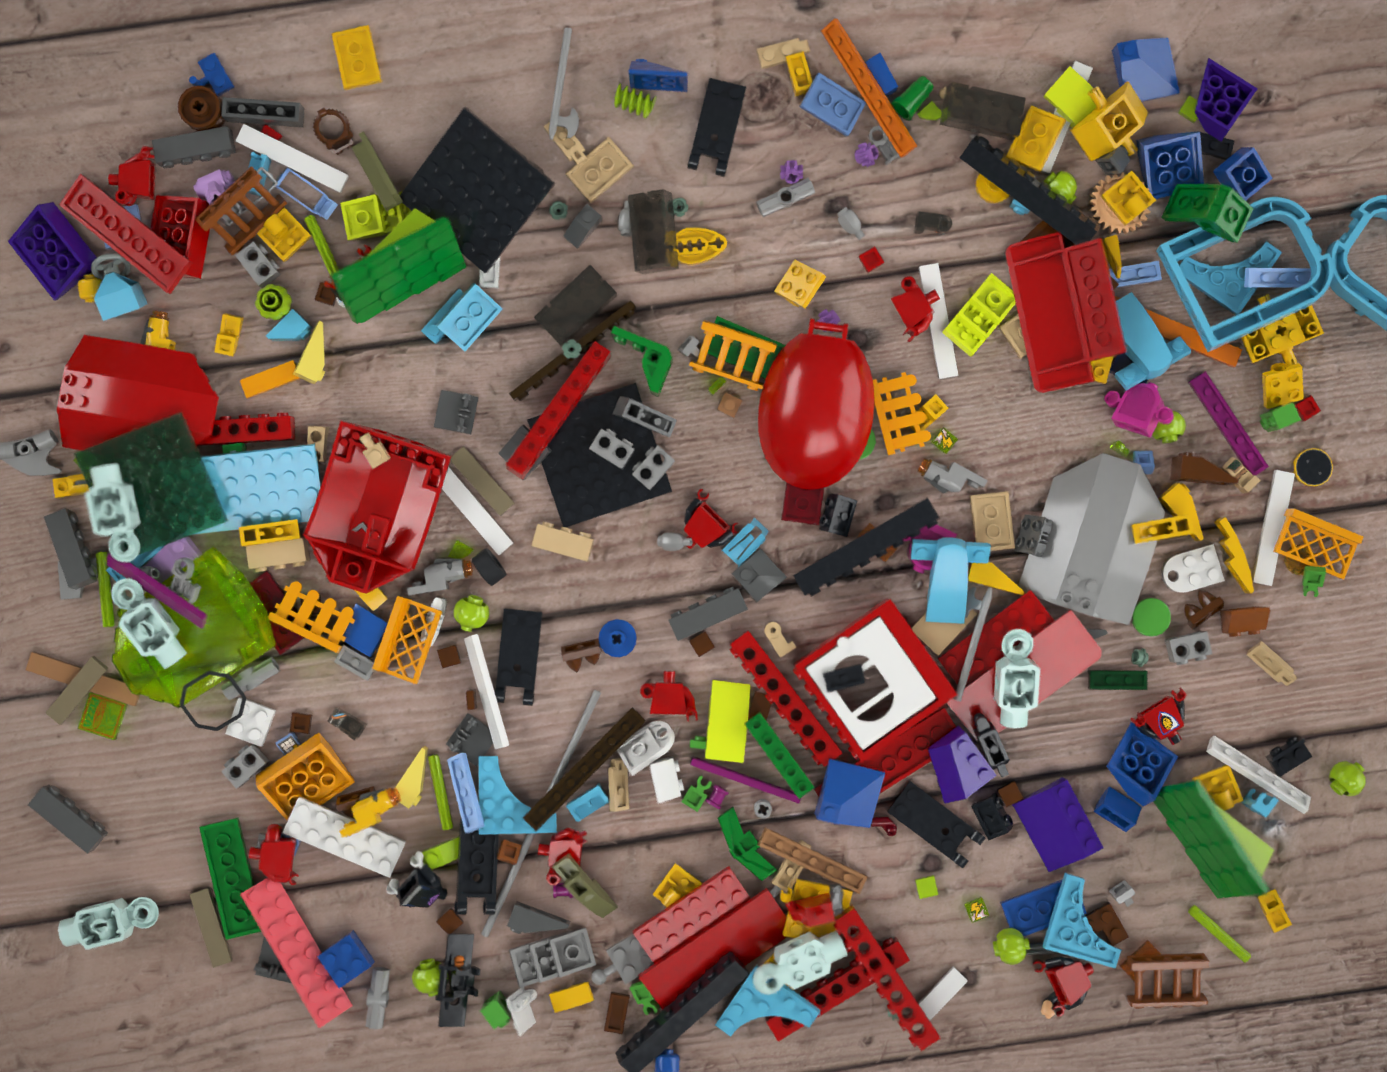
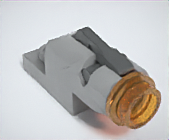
M924 458L917 472L921 473L920 476L924 477L927 482L943 494L948 491L960 492L966 480L968 481L967 484L975 489L985 487L988 481L955 462L951 463L949 468H946V465Z
M435 559L432 565L424 569L426 585H424L423 581L412 583V587L407 588L408 595L449 589L448 581L452 583L459 579L469 578V576L473 575L471 560Z

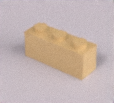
M543 522L542 525L537 524L531 546L588 562L594 539L590 538L591 534L580 532L579 535L572 533L573 529L561 527V530L554 529V524Z
M306 538L246 546L249 569H255V572L267 571V567L274 566V570L284 569L286 564H293V567L305 566V562L310 561Z

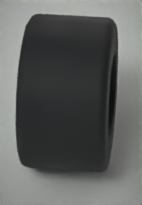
M487 548L471 559L479 574L490 586H493L506 576V571L501 563Z

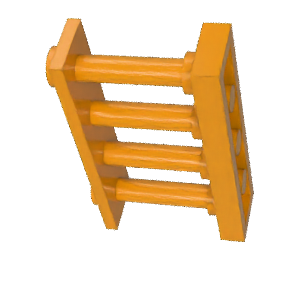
M704 320L701 329L705 330V337L697 362L690 361L689 366L693 367L692 370L699 373L707 371L747 384V388L754 391L763 389L764 384L760 383L759 379L767 355H770V352H775L777 344ZM718 334L723 336L722 339L724 341L714 368L705 365L704 362L712 337ZM736 340L741 342L742 348L734 372L723 371L730 344ZM755 346L759 348L760 355L752 379L742 377L741 373L749 348Z

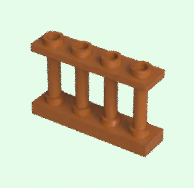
M252 166L195 219L206 232L213 228L227 242L224 247L231 255L239 252L248 240L256 236L257 232L264 226L265 221L270 216L279 213L287 204L280 194L274 198L259 183L262 177ZM252 188H255L269 202L261 211L245 196ZM239 201L255 216L247 224L232 210V207ZM223 215H227L241 229L234 237L217 223Z
M1204 953L1127 956V964L1131 971L1135 972L1134 995H1127V1001L1131 1007L1142 1009L1144 1007L1163 1008V1006H1173L1180 1008L1185 1005L1194 1007L1208 1005V999L1204 993H1200L1201 970L1209 968V960ZM1183 969L1193 970L1192 993L1181 994V971ZM1145 970L1154 971V994L1142 995L1143 972ZM1173 970V994H1162V971Z

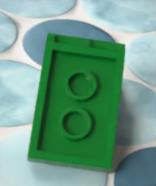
M1177 184L1161 218L1165 221L1195 222L1209 233L1230 242L1238 243L1254 208L1232 188L1223 184Z
M614 326L611 332L615 340L614 342L623 346L626 343L632 345V349L640 353L645 351L641 361L651 394L659 397L673 363L669 348ZM652 357L658 358L656 361L651 360Z

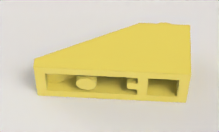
M321 321L316 323L293 372V375L312 384L321 381L325 374L323 370L325 365L323 322Z
M426 746L422 747L392 792L393 798L408 809L412 805L416 807L422 798L420 794L423 791L428 747Z

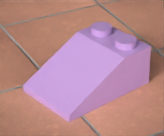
M179 534L166 544L144 567L151 566L157 568L159 571L157 581L169 587L175 575L171 571L176 560L187 557L193 561L194 571L191 579L210 565V563L188 535ZM181 562V569L184 572L187 571L188 567L185 562Z

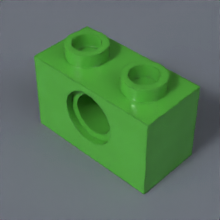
M1293 402L1278 406L1260 415L1261 426L1267 432L1280 430L1301 420Z
M500 990L487 999L480 1010L494 1030L497 1027L503 1028L510 1022L509 1019L512 1017L511 1012L507 1008L506 998Z

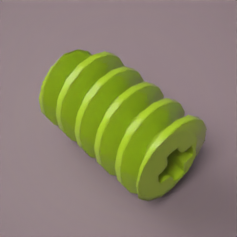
M619 83L614 97V106L618 108L622 104V110H626L629 106V113H633L636 109L637 116L643 112V117L647 118L653 110L656 96L650 100V93H648L644 98L643 91L636 95V88L628 92V86L626 85L622 90L621 83Z

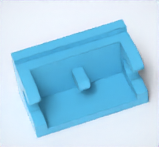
M251 152L248 169L252 166L257 171L260 167H263L268 172L271 159L267 155L261 154L260 156ZM260 171L259 174L262 179L259 183L264 187L267 176ZM252 188L250 191L247 192L253 195L261 196V194L255 188Z
M599 783L567 803L566 807L575 821L579 822L609 803V797Z
M1249 790L1243 798L1244 801L1241 803L1254 813L1267 818L1279 800L1268 796L1266 793H1261L1256 800H1253L1252 794L1256 790Z

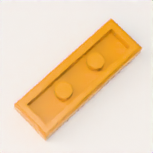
M292 360L241 379L240 383L246 398H251L301 379L293 375L297 366L295 361Z

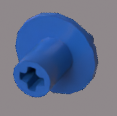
M615 619L609 621L599 632L600 647L611 657L626 656L636 645L637 635L635 629L625 620Z

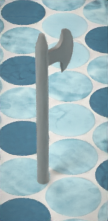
M568 27L564 28L550 118L549 137L551 140L554 138L557 126L566 128L568 131L567 138H571L575 135L579 125L578 113L573 108H571V114L568 117L559 116L572 29Z
M976 587L971 588L967 592L965 617H968L972 609L980 611L957 685L956 693L958 695L954 697V700L961 701L991 602V587L985 593L983 601L976 599Z

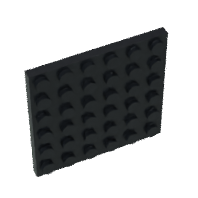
M464 107L400 194V197L403 200L402 203L411 211L417 209L435 221L442 217L447 218L461 253L484 273H488L556 183L471 110Z
M636 383L580 401L548 444L552 451L541 463L562 525L565 528L672 492L666 473L651 490L632 475L634 473L633 467L639 461L643 463L647 458L645 456L647 451L652 446L654 448L657 447L652 430L613 414L620 396L643 404ZM541 415L527 419L530 430ZM608 428L617 434L616 438L620 441L624 438L633 444L632 448L635 451L623 470L589 449L601 429L606 431ZM602 438L600 440L602 448H607L610 445L609 438ZM619 448L616 451L618 458H624L627 454L625 448ZM660 454L655 455L653 458V462L657 465L663 463ZM643 469L640 475L643 479H649L652 472L649 469Z

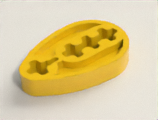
M704 228L682 229L674 236L672 241V252L676 260L689 266L710 261L721 254L727 247V240L723 235ZM716 239H720V242H724V244L721 245V248H717L716 245L708 244L715 243ZM697 241L705 244L702 250L693 247L692 251L684 248L683 252H679L678 249H675V247H678V243H682V246H687L688 242H691L692 245H697Z

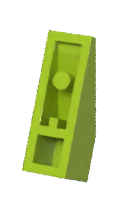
M459 836L423 850L421 852L424 855L423 863L433 870L458 859Z

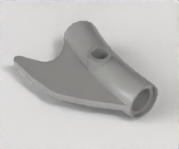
M51 429L28 438L0 442V460L29 476H46L62 472L61 469L51 466L47 461L49 453L59 443Z

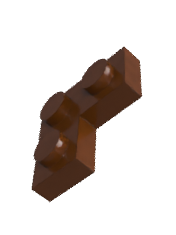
M1109 902L1085 915L1094 933L1097 934L1103 930L1111 946H1115L1129 938Z

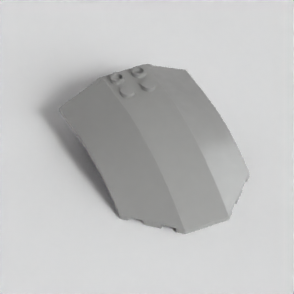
M1101 453L1053 477L1041 516L1052 520L1051 524L1053 525L1050 534L1043 532L1049 535V538L1041 537V539L1048 541L1047 543L1040 542L1046 545L1044 554L1041 557L1032 554L1028 555L1018 584L1024 592H1028L1031 589L1036 597L1093 617L1129 625L1157 540L1135 544L1131 525L1164 519L1165 512L1141 465Z

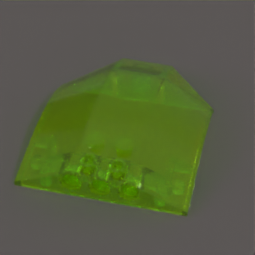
M214 546L193 560L194 571L191 579H188L191 580L192 584L201 586L196 602L191 604L207 614L206 625L202 629L158 600L180 629L176 639L187 652L185 656L168 668L164 669L154 655L142 656L119 626L120 620L127 610L122 608L117 610L119 620L118 627L115 628L114 643H116L115 653L112 654V662L132 694L144 695L151 700L170 703L174 707L180 708V699L185 684L207 671L233 675L276 646L267 611L246 576ZM187 565L182 568L184 572L188 569ZM175 574L161 582V584L166 587L171 586ZM148 592L144 593L146 599L155 598ZM180 596V597H182L183 599H185L186 601H189L188 598H186V597H184V596ZM208 675L189 686L186 691L184 705L227 678Z

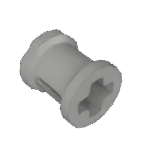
M766 799L756 801L754 805L755 814L762 819L768 818L772 812L769 801ZM762 804L764 807L768 806L765 813L758 811Z

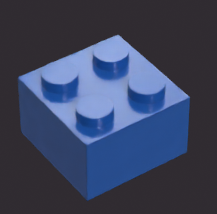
M1241 147L1213 171L1220 184L1232 188L1245 201L1273 179L1254 147Z
M354 930L317 956L339 989L375 963Z

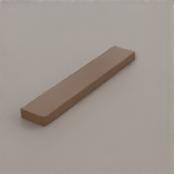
M31 652L26 671L66 684H70L82 669V667L37 652ZM103 675L90 692L137 706L142 687Z
M766 827L757 843L758 846L835 883H840L841 886L860 894L868 877Z

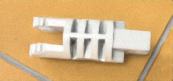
M435 598L431 604L432 608L442 611L431 646H433L439 634L445 616L447 601L444 598ZM428 612L426 616L427 623L433 621L434 612ZM426 629L422 630L421 642L427 639L428 633Z

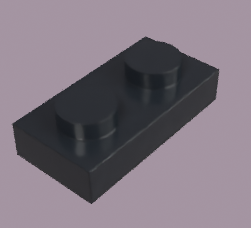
M1200 132L1203 155L1227 160L1231 156L1235 140L1223 138L1222 141H1219L1210 134Z
M861 664L823 673L828 693L866 683Z

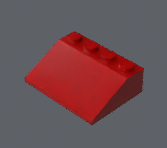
M156 195L150 229L192 262V265L183 277L201 279L210 229L206 232L195 219L210 206L208 201L194 197Z

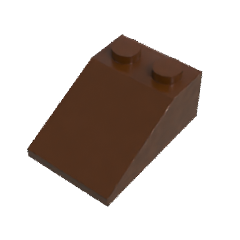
M1184 452L1179 453L1176 457H1172L1170 480L1216 485L1239 484L1237 478L1203 457L1196 456V453Z

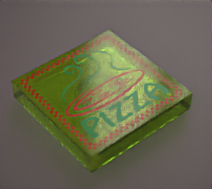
M90 692L78 729L116 740L128 704Z

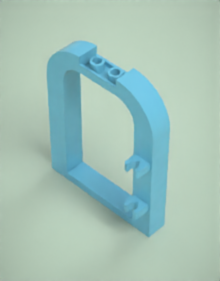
M1381 195L1369 199L1350 214L1354 219L1348 225L1349 231L1345 232L1339 240L1330 244L1325 254L1329 253L1333 262L1331 289L1340 298L1356 308L1355 313L1359 316H1367L1387 331V297L1356 276L1350 270L1347 262L1350 248L1369 220L1373 217L1387 220V195Z
M1268 197L1249 204L1254 209L1243 232L1271 220L1281 221L1288 225L1310 265L1311 279L1301 287L1215 326L1210 327L1178 261L1218 244L1225 239L1199 227L1161 244L1156 250L1207 352L1311 306L1329 288L1333 277L1331 256L1329 253L1321 255L1320 246L1315 243L1312 238L1311 229L1306 226L1311 217L1296 202L1281 197Z

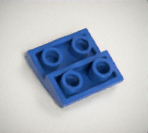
M356 603L353 607L354 616L352 617L355 619L354 624L349 623L343 635L346 637L344 642L363 654L372 657L382 641L388 622Z

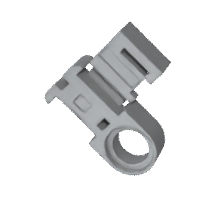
M873 127L869 133V141L880 150L886 159L884 164L888 165L893 160L898 159L899 155L896 154L897 151L882 127ZM880 131L883 134V138L879 141L874 140L872 133Z
M185 557L175 561L171 571L175 575L171 586L167 588L179 596L188 598L189 603H193L197 600L201 586L198 584L194 585L191 583V580H188L192 577L194 563L190 558ZM181 562L187 564L188 569L186 572L181 569Z

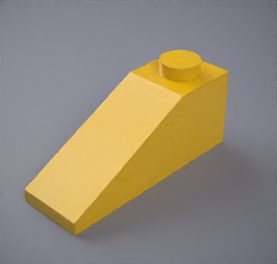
M1174 483L1158 500L1173 517L1190 514L1194 533L1189 535L1195 541H1202L1204 538L1193 498L1189 494L1190 490L1183 483Z
M1190 514L1131 525L1135 544L1194 533Z
M298 519L239 527L241 546L243 547L300 539Z
M969 563V582L1024 595V591L993 563Z

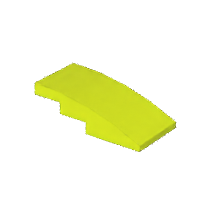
M1071 66L1067 68L1043 96L1057 108V112L1070 123L1069 126L1071 128L1075 127L1096 108V105L1088 95V92L1093 87Z
M377 194L340 203L348 241L388 235L412 212L403 203L386 211Z
M991 273L942 333L972 357L1016 304L1014 292Z
M712 680L707 717L705 759L744 763L747 727L744 723L748 721L750 684Z

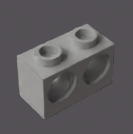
M253 241L235 256L258 286L264 288L281 275L278 271L280 267L274 259L269 260L266 256L268 251L262 244L258 245ZM254 252H257V253H258L257 259L254 260V261H251V260H250L251 254L254 253ZM265 267H269V274L262 276V270Z
M608 428L606 431L601 429L589 449L623 470L635 451L632 448L633 444L624 438L620 441L616 438L617 434ZM602 438L610 439V445L607 448L600 446ZM625 448L627 451L626 456L618 458L616 456L617 449Z
M652 446L645 454L647 458L643 463L639 461L632 469L634 471L632 475L649 490L654 487L675 463V460L659 446L656 448ZM657 454L664 456V462L661 465L653 462V458ZM643 469H649L652 472L649 479L641 477L640 474Z
M1207 631L1165 639L1169 661L1177 665L1187 664L1188 660L1195 658V661L1207 659L1206 655L1212 654ZM1199 641L1202 644V648L1197 652L1195 644ZM1178 646L1183 648V653L1180 656L1176 654Z
M255 744L244 746L238 752L240 755L236 759L232 757L224 764L226 768L221 771L236 789L242 787L270 762ZM249 754H253L255 756V763L249 762ZM235 766L240 768V776H236L234 774L233 770Z

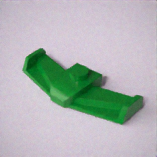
M733 806L718 817L729 852L734 859L738 860L761 881L777 871L771 863L756 851L760 846L757 845L758 841L750 829L743 833Z

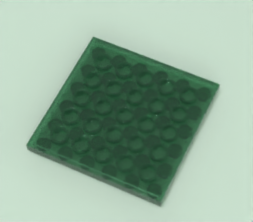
M182 412L74 453L89 489L94 487L91 468L119 464L122 482L132 485L140 524L133 530L134 535L140 542L138 555L228 521ZM124 542L126 550H128L129 546L127 542Z

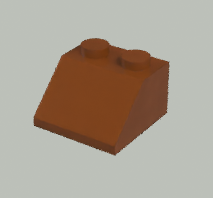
M1255 606L1220 610L1222 633L1229 634V637L1241 636V632H1248V635L1260 634V630H1266L1270 607Z

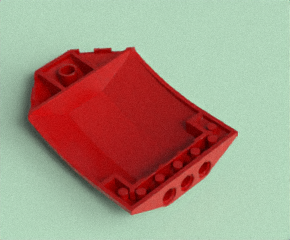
M84 335L70 360L65 365L59 392L57 414L62 447L159 465V461L181 459L184 455L187 456L196 449L202 440H206L212 435L219 396L211 388L207 375L199 367L197 358L192 353Z
M340 421L323 482L307 527L303 533L314 550L313 553L319 564L322 565L329 582L367 594L415 569L438 504L452 456L420 442L383 430ZM367 433H370L375 444L381 441L391 457L375 468H372L363 451L367 450V448L360 440V437ZM372 513L391 518L380 556L361 551L366 532L363 528L353 531L362 522L367 527L370 514Z

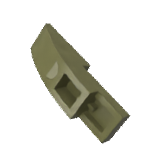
M570 854L554 863L553 868L565 881L564 886L590 911L604 918L618 908L617 904L594 878L591 880Z

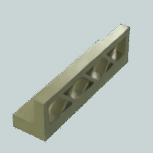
M363 131L359 134L362 142L351 148L385 210L388 211L401 204L403 200L370 140Z

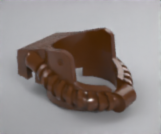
M325 108L317 111L318 116L316 115V119L313 122V132H315V136H317L316 138L320 142L326 144L328 150H332L334 154L339 155L343 152V149H350L354 146V141L352 140L353 133L349 131L351 129L349 127L350 123L347 117L344 116V113L342 114L337 109L326 110ZM335 115L341 119L344 131L338 139L332 140L323 136L319 129L322 117Z

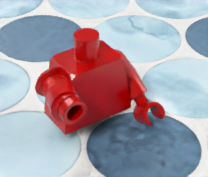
M143 146L141 152L126 160L124 164L119 165V174H109V185H118V191L115 194L118 203L132 206L137 198L154 200L155 164L148 160L155 158L154 155L150 154L153 147Z
M907 276L901 281V286L906 293L895 296L891 300L907 327L903 336L910 334L911 337L907 341L911 342L915 336L928 329L935 313L931 304L938 301L940 297L935 289L925 294L916 283L914 277Z
M664 671L663 682H656L655 684L645 683L641 686L640 694L642 697L652 698L650 714L686 715L688 722L689 717L694 715L696 721L698 720L695 698L688 687L683 686L681 682H675V671Z
M271 824L267 828L262 847H250L249 859L260 860L259 870L272 882H289L291 885H296L297 882L291 880L294 876L299 877L297 873L292 871L296 838H280L282 827L279 824Z
M567 827L552 835L550 844L539 843L538 855L549 856L548 866L550 869L546 880L550 885L554 886L561 882V877L554 870L553 865L567 854H570L576 863L581 866L582 844L587 842L583 838V836L587 835L586 831L579 832Z

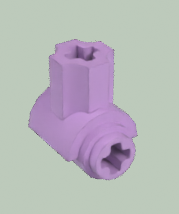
M219 169L198 178L196 185H193L197 196L200 199L207 200L209 205H211L235 180L229 170L220 171Z

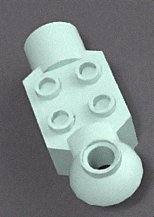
M118 463L91 468L94 487L85 493L93 532L101 536L111 535L109 551L116 560L120 562L132 561L138 556L140 551V542L133 532L140 524L132 485L122 482ZM124 542L128 543V550L125 549Z
M122 579L117 581L111 591L112 599L119 608L127 610L121 618L119 626L142 656L154 655L164 669L187 654L186 650L176 639L180 629L157 598L146 599L141 585L135 580ZM126 589L132 592V597L126 595Z
M1016 629L1008 632L1001 644L1005 657L996 661L994 700L1001 707V725L1009 728H1024L1028 723V711L1038 706L1040 668L1033 660L1027 657L1033 648V638L1025 630ZM1016 640H1020L1017 646H1012Z
M139 897L133 900L130 905L123 898L87 906L77 911L75 917L60 921L58 927L59 937L62 944L66 947L81 943L86 950L123 941L132 935L134 926L141 929L153 926L158 919L159 908L152 899L147 897ZM143 908L147 910L148 915L143 914Z
M835 930L818 938L812 932H807L775 947L774 960L777 964L767 963L760 966L753 976L754 987L760 993L770 995L779 991L785 984L796 989L829 974L831 963L847 956V951L840 935ZM769 978H773L771 983H766Z

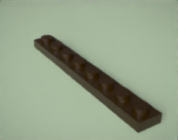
M629 301L578 340L576 343L581 345L580 355L589 350L591 343L601 341L605 337L604 333L608 330L612 332L614 326L619 327L621 320L631 318L635 314L634 310H636L634 303ZM561 353L510 392L509 395L514 401H522L529 395L528 392L532 388L538 389L544 384V379L548 376L552 378L559 372L558 369L561 366H568L575 359L567 358Z
M632 707L544 795L523 819L537 831L646 720Z

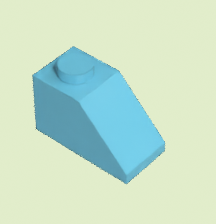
M292 309L266 337L272 341H300L301 339H306L311 334L310 330L313 327L297 311Z

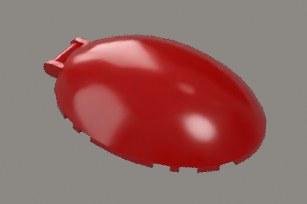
M810 318L808 334H798L779 352L768 371L762 389L758 409V432L761 448L772 470L785 482L801 489H821L840 481L859 461L871 433L874 416L873 379L863 352L855 341L847 339L849 325L847 323L839 325L818 322ZM818 329L842 333V338L813 334V331Z

